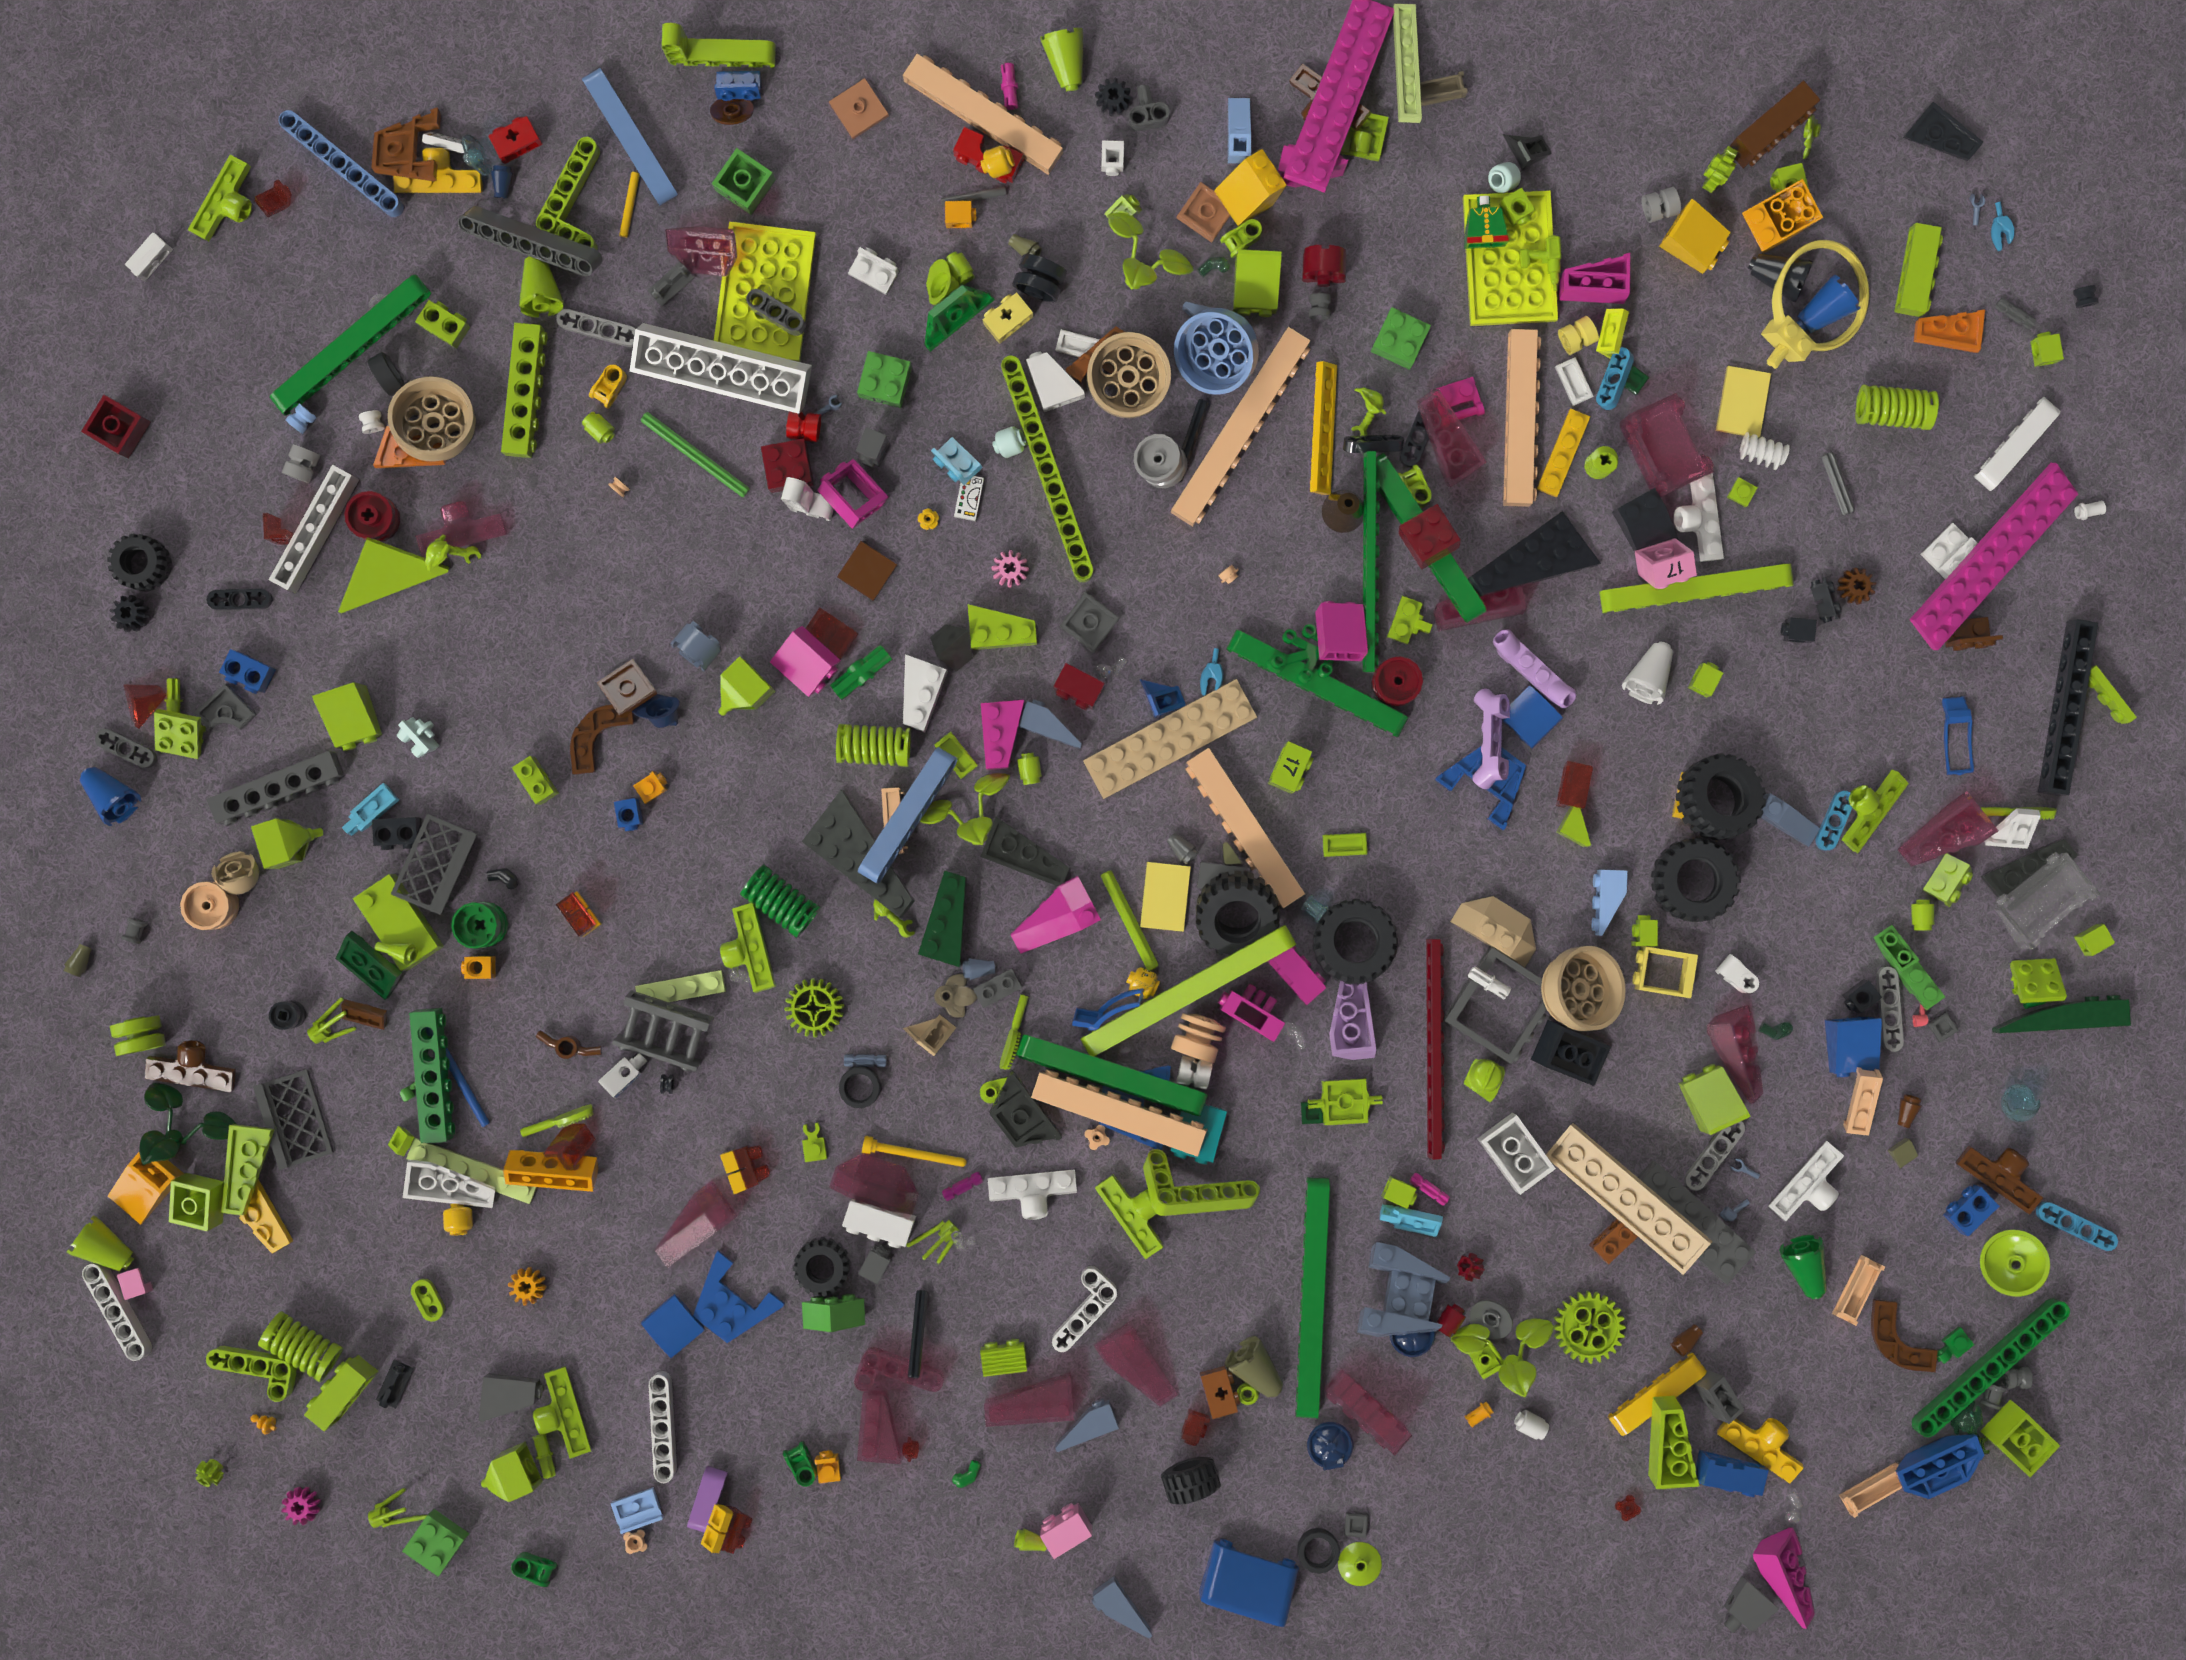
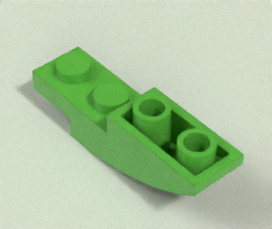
M1893 925L1874 937L1880 951L1890 966L1897 971L1899 979L1910 994L1913 993L1925 1010H1928L1945 998V995L1918 962L1919 958Z

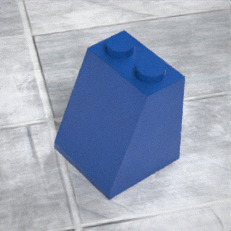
M1866 1016L1825 1020L1830 1073L1836 1074L1837 1077H1849L1850 1072H1856L1857 1067L1862 1068V1070H1879L1881 1018Z

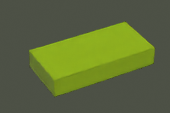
M952 732L934 744L936 748L939 747L958 758L953 770L960 779L978 766Z
M1366 833L1322 835L1323 857L1367 855Z

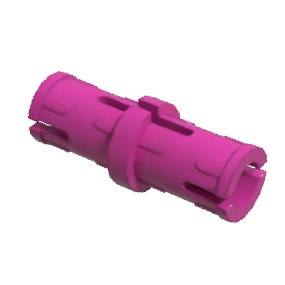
M1013 63L1001 65V90L1004 94V107L1007 110H1014V106L1016 109L1018 108L1016 91L1018 83L1015 80V67Z

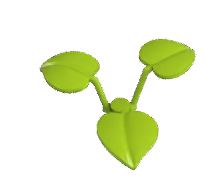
M1110 213L1107 215L1108 223L1117 235L1124 238L1132 237L1134 240L1131 258H1126L1123 262V271L1126 277L1125 283L1131 290L1153 284L1157 279L1154 269L1159 265H1163L1164 270L1176 275L1193 272L1194 269L1191 263L1181 253L1172 249L1162 250L1159 254L1161 260H1158L1152 267L1135 259L1138 243L1137 235H1141L1144 231L1141 223L1133 216L1125 213Z
M989 774L980 778L975 783L974 789L976 792H979L978 818H973L963 823L957 814L951 810L953 806L951 801L937 800L930 804L920 822L935 824L944 820L950 814L960 824L957 829V835L960 838L974 845H983L988 838L987 834L993 826L992 819L983 815V795H993L1000 791L1010 779V774Z
M1536 1318L1520 1322L1515 1331L1516 1337L1522 1340L1518 1356L1508 1355L1505 1360L1492 1342L1487 1340L1490 1336V1331L1483 1325L1470 1324L1458 1329L1456 1334L1452 1335L1451 1342L1461 1352L1470 1355L1482 1352L1486 1344L1489 1345L1502 1366L1498 1373L1500 1381L1512 1392L1526 1397L1536 1379L1537 1371L1533 1364L1523 1361L1524 1345L1527 1344L1530 1348L1543 1346L1552 1335L1553 1324L1548 1320Z

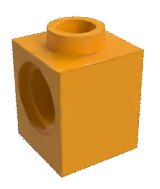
M945 201L946 228H972V221H976V208H972L971 201Z
M464 957V961L461 963V972L464 974V979L496 978V957ZM477 961L482 964V971L480 973H476L474 970V964Z

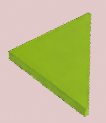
M367 537L338 612L344 613L448 573L449 567L439 564L436 568L432 567L431 572H429L425 565L426 558Z

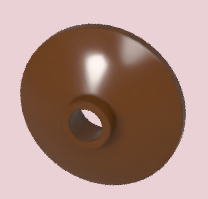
M718 99L710 107L711 117L716 122L725 125L742 123L748 120L754 112L752 102L744 99H732L730 101Z

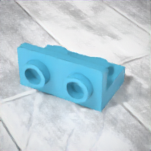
M953 437L938 451L935 448L931 450L935 456L932 460L941 469L943 467L949 470L947 472L948 476L955 483L959 480L965 485L983 468Z

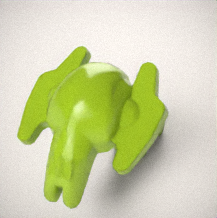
M1363 387L1355 388V391L1361 393L1368 412L1359 426L1351 428L1352 431L1359 430L1360 436L1367 435L1366 430L1371 424L1372 418L1375 416L1374 414L1380 412L1384 415L1386 414V411L1383 409L1384 399L1382 395L1377 391Z
M442 535L429 544L425 565L427 570L431 572L432 567L436 568L447 558V554L464 557L468 564L471 563L469 559L471 554H476L478 559L481 558V554L478 548L474 546H469L466 549L450 546L446 541H443L446 535Z
M874 899V920L877 921L879 915L881 917L887 916L899 928L901 936L908 938L915 934V931L909 932L906 928L907 925L913 923L912 920L903 921Z

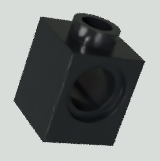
M1792 617L1785 619V623H1782L1780 630L1781 635L1784 636L1783 641L1815 642L1817 620Z
M1865 979L1843 994V997L1846 999L1844 1001L1845 1006L1851 1012L1855 1011L1856 1013H1863L1882 998L1870 980ZM1859 992H1862L1864 995V1000L1861 1003H1858L1856 999Z

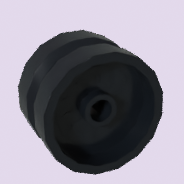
M1024 254L1019 264V268L1023 272L1016 273L1012 286L1018 291L1039 300L1052 303L1057 302L1060 294V288L1057 285L1064 283L1067 270L1049 259L1032 254Z

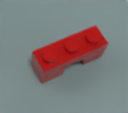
M964 127L953 149V153L958 162L964 165L968 163L976 166L975 169L977 171L987 174L983 172L981 160H984V154L981 152L985 142L984 136ZM1003 145L1006 149H1010L1015 165L1012 166L1011 173L996 179L1002 183H1007V181L1013 183L1023 163V154Z

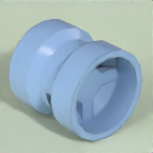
M299 403L295 408L296 413L289 415L285 420L303 434L307 430V423H313L317 417Z

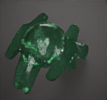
M1973 1401L1951 1420L1950 1425L1953 1427L1956 1435L1959 1434L1960 1429L1968 1435L1975 1434L1984 1455L1990 1453V1450H1986L1984 1447V1443L1988 1439L1986 1437L1981 1438L1977 1433L1978 1427L1983 1425L1982 1410L1980 1406H1977L1974 1412L1975 1401Z

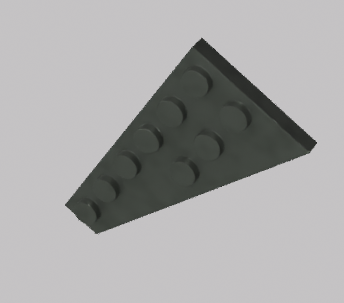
M840 790L802 842L902 919L915 900L894 871L892 865L878 884L858 873L860 864L876 840L859 817L858 812L850 803L847 795L843 790Z

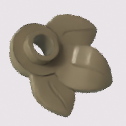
M963 974L949 977L946 984L937 988L934 994L935 1002L939 1006L945 1007L949 1015L957 1018L964 1017V1006L973 1004L977 999L974 990L965 987L967 978H964ZM945 992L949 994V999L946 1001L942 998Z

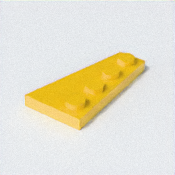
M258 1179L247 1213L240 1215L239 1219L244 1224L247 1223L254 1230L253 1234L271 1253H274L292 1243L293 1239Z

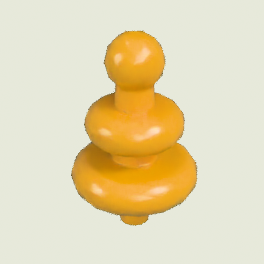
M257 1414L251 1416V1421L257 1422L256 1426L258 1429H262L263 1434H269L272 1430L276 1431V1419L274 1417L268 1418L263 1415L259 1418Z

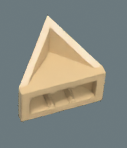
M939 1014L936 1019L903 1029L916 1043L935 1056L956 1027Z

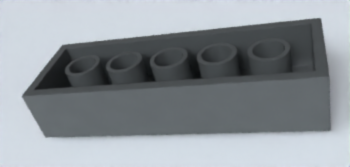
M1651 1161L1637 1177L1713 1241L1697 1260L1723 1283L1728 1284L1756 1253L1753 1248L1658 1163Z

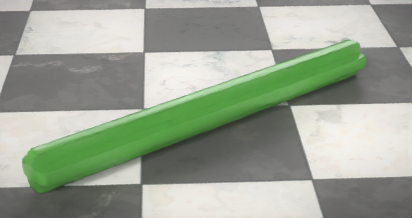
M649 412L642 416L641 422L738 495L741 497L747 495L749 488Z

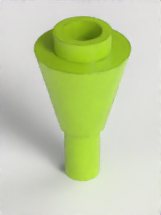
M377 942L375 945V950L388 953V955L405 965H409L417 956L414 944L389 945Z

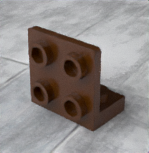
M1988 617L1966 619L1945 642L1946 648L1953 647V651L1967 650V648L1974 647L1975 649L1987 648L1997 645L1996 641L2003 640V635L1990 636Z

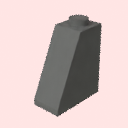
M491 1373L483 1377L478 1421L483 1422L534 1405L538 1398L541 1399L543 1394V1385H540V1379Z

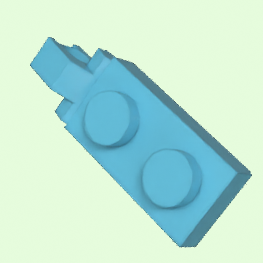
M382 783L350 811L349 818L351 820L342 827L343 830L351 836L359 830L361 832L372 825V820L379 819L399 801L398 797L387 784Z
M1382 1205L1380 1210V1220L1393 1224L1394 1228L1433 1237L1438 1235L1443 1221V1216L1403 1207L1399 1208V1206Z

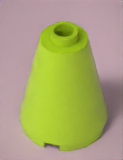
M1073 28L1074 32L1071 33L1067 29L1058 30L1040 37L1061 88H1065L1066 92L1078 90V85L1082 84L1083 28Z
M530 256L524 260L519 300L520 310L526 316L540 318L539 313L549 312L548 316H552L563 309V299L548 263Z
M93 1215L91 1217V1220L94 1221L92 1225L89 1222L84 1226L71 1244L74 1249L69 1248L66 1253L120 1271L122 1268L126 1270L134 1260L131 1257L133 1252L97 1216Z

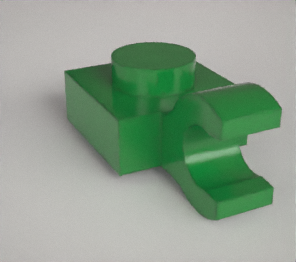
M1957 1327L1941 1340L1945 1346L1937 1351V1360L1945 1364L1951 1359L1952 1355L1958 1359L1974 1346L1961 1327Z

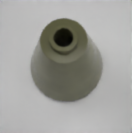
M1256 1336L1246 1338L1239 1343L1242 1348L1236 1353L1232 1350L1228 1354L1225 1366L1230 1372L1268 1398L1278 1396L1282 1391L1283 1382L1266 1348Z

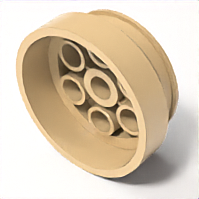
M1124 332L1107 338L1095 349L1088 364L1087 383L1093 399L1104 411L1116 417L1137 418L1150 413L1162 402L1170 386L1171 368L1165 352L1153 339L1140 333ZM1122 350H1128L1132 357L1128 361H1123L1120 359L1119 353ZM1143 358L1149 359L1152 363L1151 368L1142 369L1139 364L1140 360ZM1110 363L1114 366V372L1107 375L1102 371V366ZM1123 373H1133L1134 381L1131 383L1124 382L1122 379ZM1146 380H1151L1155 388L1152 391H1145L1142 383ZM1108 385H1113L1117 388L1115 396L1111 397L1105 393V388ZM1127 394H1135L1137 403L1134 405L1127 404L1125 401Z
M422 377L408 382L393 396L388 409V424L396 443L404 452L416 459L424 461H445L451 459L468 445L475 431V413L469 397L461 387L444 378ZM431 403L437 404L434 408H427ZM457 411L456 415L448 416L449 412ZM414 415L419 416L417 420H409ZM439 423L437 428H430L432 424ZM454 431L460 432L457 436H450ZM414 436H422L418 441H412ZM437 443H442V446L440 448H432L433 445Z
M1595 946L1575 947L1562 952L1548 965L1542 978L1541 993L1546 1009L1558 1022L1577 1031L1599 1030L1612 1024L1619 1016L1625 1001V981L1618 963L1608 952Z

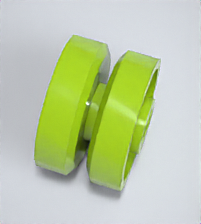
M160 1015L128 1019L123 1023L109 1026L113 1038L127 1037V1040L117 1042L114 1045L116 1056L166 1046L164 1034L149 1035L148 1033L162 1026Z

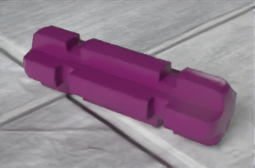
M976 1172L970 1178L966 1177L953 1184L951 1188L944 1189L942 1194L945 1200L949 1201L955 1198V1195L959 1196L972 1189L974 1185L981 1184L983 1177L979 1172Z

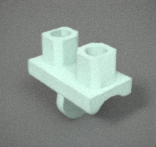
M412 717L407 721L403 720L400 722L399 726L401 729L397 737L404 743L412 739L415 745L411 752L417 758L436 750L440 746L433 739L435 734L431 729L434 724L431 721L424 724L421 719L416 721Z

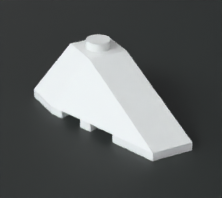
M408 1159L403 1198L493 1207L495 1187L432 1162Z

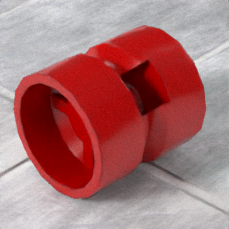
M789 411L786 437L796 440L803 437L805 441L818 442L821 414L808 413L805 416L803 412L795 413Z

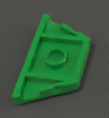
M965 285L952 291L947 298L936 304L928 312L925 347L931 352L995 299L988 292Z

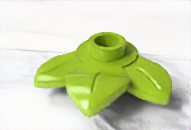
M1813 114L1808 118L1804 128L1803 136L1807 139L1804 142L1806 148L1803 159L1809 156L1812 142L1815 137H1819L1821 124H1818V119H1815Z

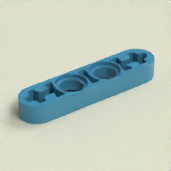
M2045 1201L2039 1203L2036 1207V1215L2040 1220L2102 1250L2112 1251L2118 1244V1238L2113 1232L2053 1203ZM2044 1208H2049L2051 1212L2058 1215L2056 1218L2050 1215L2045 1216V1213L2042 1211ZM2066 1215H2069L2072 1220L2068 1227H2064L2061 1223L2062 1218ZM2085 1225L2091 1227V1234L2087 1237L2081 1234V1229ZM2097 1235L2108 1237L2111 1243L2104 1245L2105 1242L2096 1237Z

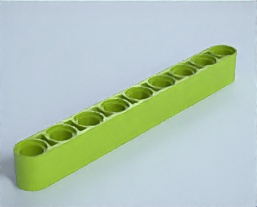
M1781 564L1691 577L1688 581L1675 582L1663 589L1654 588L1651 584H1642L1603 590L1599 594L1602 613H1607L1609 611H1625L1630 608H1646L1651 605H1667L1672 602H1688L1699 598L1702 600L1720 595L1721 597L1741 592H1757V590L1778 589V587L1783 586L1791 587L1794 586L1791 564Z

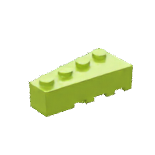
M1675 1396L1653 1397L1648 1476L1656 1489L1699 1487V1481L1695 1472L1696 1467L1691 1453V1444L1687 1435L1688 1431L1684 1412Z

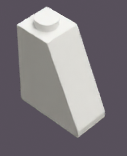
M1036 352L1031 354L1029 359H1026L1044 412L1085 398L1083 389L1047 352L1043 354L1042 352Z

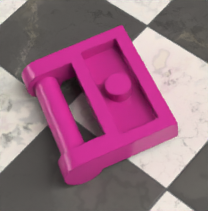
M1473 377L1431 390L1442 427L1449 426L1451 422L1476 414L1477 416L1485 414L1484 406L1480 400ZM1473 401V407L1448 415L1445 412L1447 408Z

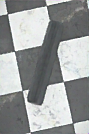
M1833 452L1827 453L1822 456V461L1843 515L1850 514L1855 511L1837 459Z

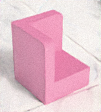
M139 1268L117 1275L124 1300L153 1290L151 1282L144 1284Z

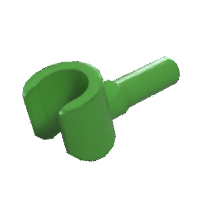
M415 1082L400 1091V1096L404 1102L415 1097L412 1091L416 1088Z

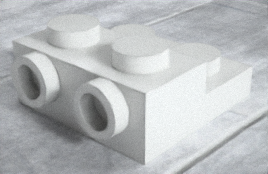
M1952 523L1921 555L1946 579L1978 543L1972 537L1968 538Z

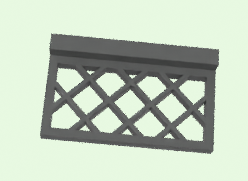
M427 814L391 895L441 915L477 834ZM429 820L438 823L442 832L429 836L426 830ZM442 825L450 829L444 831ZM453 830L462 833L459 842L452 845L449 844L445 833ZM425 832L427 838L421 839ZM443 834L447 847L435 851L430 839ZM428 840L433 852L420 856L417 846L419 843ZM457 846L453 854L451 848ZM449 849L452 858L450 862L441 865L436 853ZM416 852L418 858L412 859L414 853ZM434 854L438 867L426 871L421 859ZM419 860L423 872L411 877L407 868L410 863ZM448 866L444 874L442 868ZM440 869L443 876L441 882L431 885L427 873ZM405 873H407L408 878L402 880ZM425 874L429 887L416 891L412 879ZM410 880L414 893L406 896L398 893L397 890L400 884ZM439 886L435 894L433 888ZM431 889L434 896L431 905L422 903L418 893ZM416 895L417 900L410 898V896Z
M308 1070L253 1086L265 1127L275 1129L270 1143L279 1170L333 1153ZM304 1075L306 1085L302 1092L291 1087L295 1078ZM290 1080L288 1085L283 1082ZM280 1084L286 1087L281 1098L272 1095L271 1085ZM307 1088H308V1091H309L310 1096L307 1095V1094H305ZM289 1089L301 1094L295 1105L283 1100ZM303 1096L312 1101L313 1105L309 1113L298 1108ZM281 1103L293 1108L287 1119L280 1117L277 1110ZM295 1110L307 1115L301 1126L290 1121ZM309 1117L317 1120L319 1123L316 1133L304 1128ZM280 1120H282V1121L285 1122V1124L283 1125V1127H282V1124H281V1121H280ZM288 1124L299 1129L294 1140L285 1137L284 1130ZM302 1131L313 1136L308 1147L296 1142ZM316 1138L324 1141L326 1151L318 1153L310 1149ZM294 1145L306 1150L302 1158L293 1161L290 1153ZM308 1152H311V1153L314 1154V1155H311V1156L306 1157L307 1154H308Z

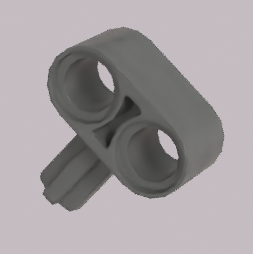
M1149 85L1137 87L1140 106L1130 110V128L1134 131H1145L1165 126L1169 121V107L1163 102L1153 103ZM1161 111L1165 114V117L1158 119L1154 114ZM1135 116H1142L1144 121L1137 123L1133 118Z

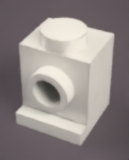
M1102 141L1101 172H1106L1108 176H1117L1119 172H1123L1124 141ZM1110 158H1115L1117 161L1109 162L1108 160Z

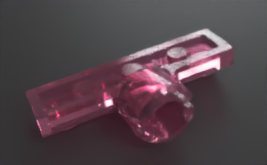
M459 501L446 504L440 508L444 522L443 528L416 535L415 537L421 556L424 557L426 556L429 544L442 535H446L443 541H446L450 546L462 547L507 535L501 513L472 520L466 503Z

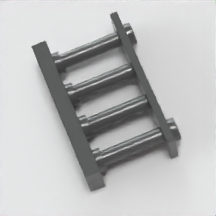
M631 990L625 996L623 1005L629 1006L631 1009L624 1035L618 1034L612 1044L624 1051L631 1050L680 1066L685 1071H696L702 1062L695 1059L701 1033L707 1032L710 1029L714 1017ZM639 1011H644L651 1015L644 1042L632 1038ZM660 1018H666L672 1022L665 1048L653 1045ZM683 1024L693 1029L686 1055L674 1052L679 1030Z

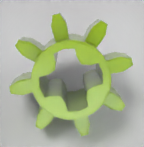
M209 1459L207 1463L202 1460L196 1468L195 1473L198 1474L196 1480L205 1487H210L212 1483L217 1486L224 1474L222 1472V1464L214 1459Z

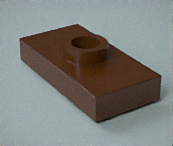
M344 999L342 1002V1012L346 1011V1015L342 1019L382 1030L385 1029L387 1010Z

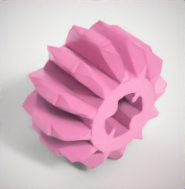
M1009 550V557H1006L1005 553L1001 552L1000 555L1003 560L994 559V562L999 566H992V571H999L993 577L994 579L1002 577L999 582L1001 586L1007 580L1008 588H1011L1012 581H1015L1017 586L1020 585L1018 577L1026 580L1027 577L1021 572H1028L1029 568L1023 567L1027 563L1026 559L1019 561L1021 553L1018 552L1013 557V551ZM1012 564H1014V569L1016 571L1009 572V574L1006 573L1007 570L1005 566H1011Z

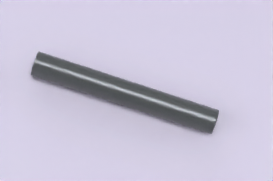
M1005 186L944 197L941 198L942 206H945V201H977L1006 195Z

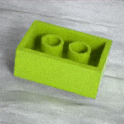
M360 1355L353 1359L349 1357L345 1362L343 1361L335 1369L336 1375L332 1379L329 1378L320 1388L322 1392L317 1397L314 1396L306 1406L308 1410L304 1416L324 1432L338 1423L379 1372Z

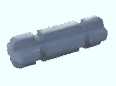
M854 1054L844 1055V1066L874 1067V1065H877V1067H885L887 1065L886 1055L857 1054L854 1056Z

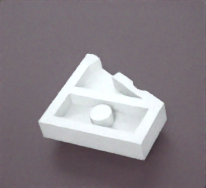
M2016 808L1984 837L1985 845L2027 849L2041 816L2039 810Z

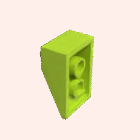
M2009 1400L1980 1431L2030 1478L2060 1447L2040 1425L2012 1400Z

